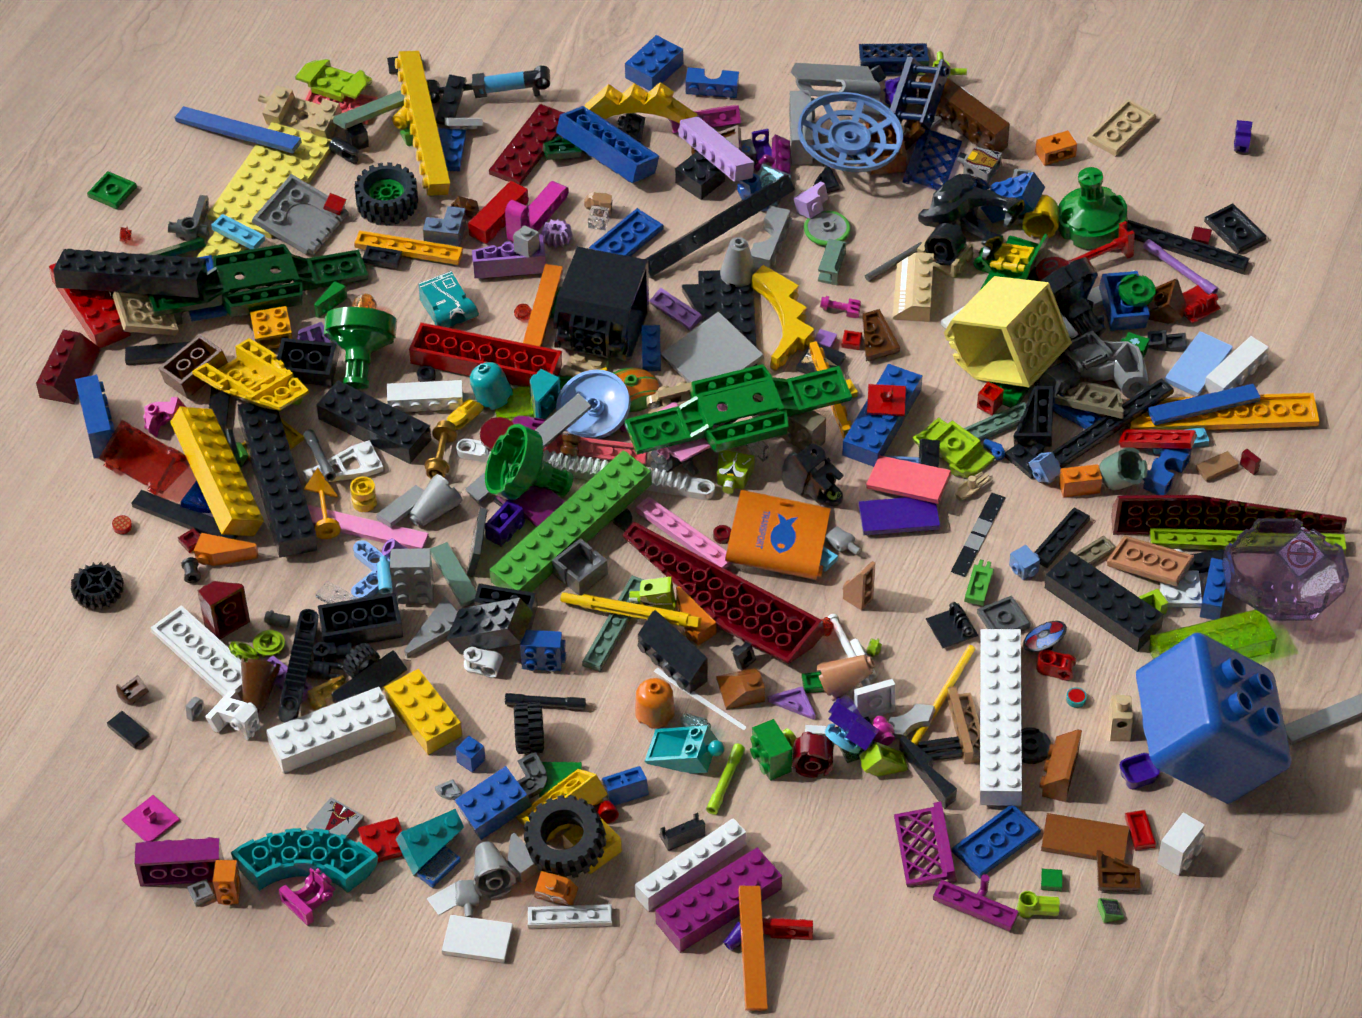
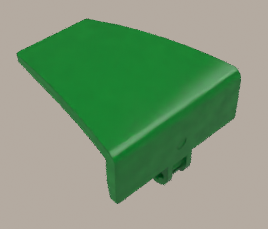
M1044 234L1039 244L1011 235L1008 237L1006 244L1034 247L1035 249L1030 262L1022 264L1026 265L1023 272L1014 273L1011 270L1004 269L1001 271L990 267V262L995 260V256L993 255L987 261L983 260L984 247L981 248L979 256L973 262L976 269L989 273L981 289L994 276L1027 280L1048 240V234Z

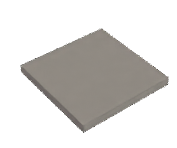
M719 312L661 353L662 358L688 383L749 368L764 358L763 354Z

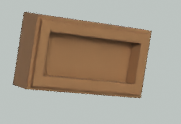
M1226 451L1197 464L1195 469L1207 482L1238 468V462Z

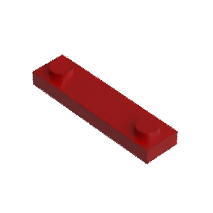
M1124 429L1119 445L1120 448L1192 449L1197 434L1195 430Z

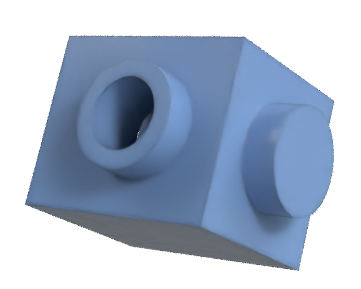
M1053 452L1041 453L1028 462L1033 471V476L1038 482L1051 483L1060 474V464Z
M1027 545L1010 553L1009 566L1014 574L1019 575L1022 580L1033 577L1039 572L1040 558Z

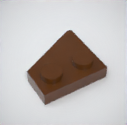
M906 120L904 124L903 139L906 150L925 132L920 121Z
M1097 850L1098 891H1140L1139 868L1131 864H1125L1116 857L1115 859L1103 854V851Z

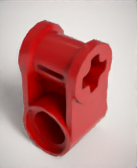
M1043 650L1038 656L1036 669L1041 675L1067 681L1073 678L1072 670L1077 661L1070 654Z

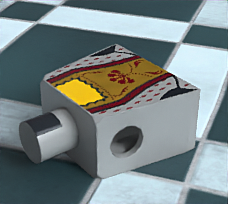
M974 147L969 155L960 152L957 162L964 164L963 174H970L990 183L1001 166L1002 153Z

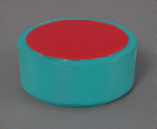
M1077 687L1069 689L1066 695L1067 704L1074 708L1082 707L1086 703V692Z

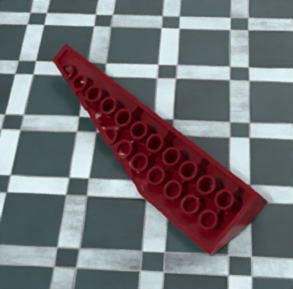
M1201 495L1118 496L1113 503L1111 513L1113 535H1149L1150 528L1344 533L1347 518Z
M633 522L624 532L623 538L666 577H671L672 583L677 587L680 586L723 630L773 657L789 664L812 649L825 634L823 621L816 616L644 526Z

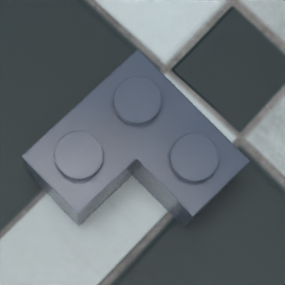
M448 206L444 219L426 217L423 227L424 241L460 247L466 226L465 208Z

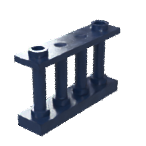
M907 57L890 110L900 120V123L903 120L920 121L927 130L931 129L947 77L950 74L951 67L944 59H940L938 67L920 66L914 57ZM919 73L935 74L933 83L917 82V75ZM914 88L930 90L928 98L910 96ZM908 104L925 105L922 114L905 113Z

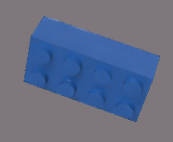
M97 374L75 379L93 458L116 454L115 446L118 443L116 434L112 435L115 433L113 422L109 421L112 419L110 409L105 407L109 405L106 394H102V392H105L103 381L99 382Z

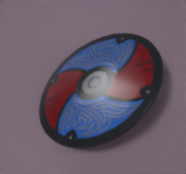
M1055 620L1035 627L1024 638V649L1029 652L1052 650L1053 646L1066 634V624Z

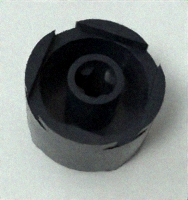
M948 223L939 224L924 244L926 253L934 254V259L937 260L936 263L945 266L951 265L967 246L962 228L959 225Z

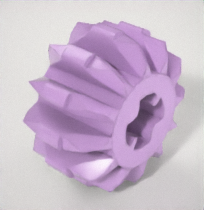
M558 218L557 221H553L551 219L550 223H545V226L542 228L543 241L548 244V247L554 246L556 249L557 246L563 248L564 244H569L572 232L570 224H567L565 220L560 221Z

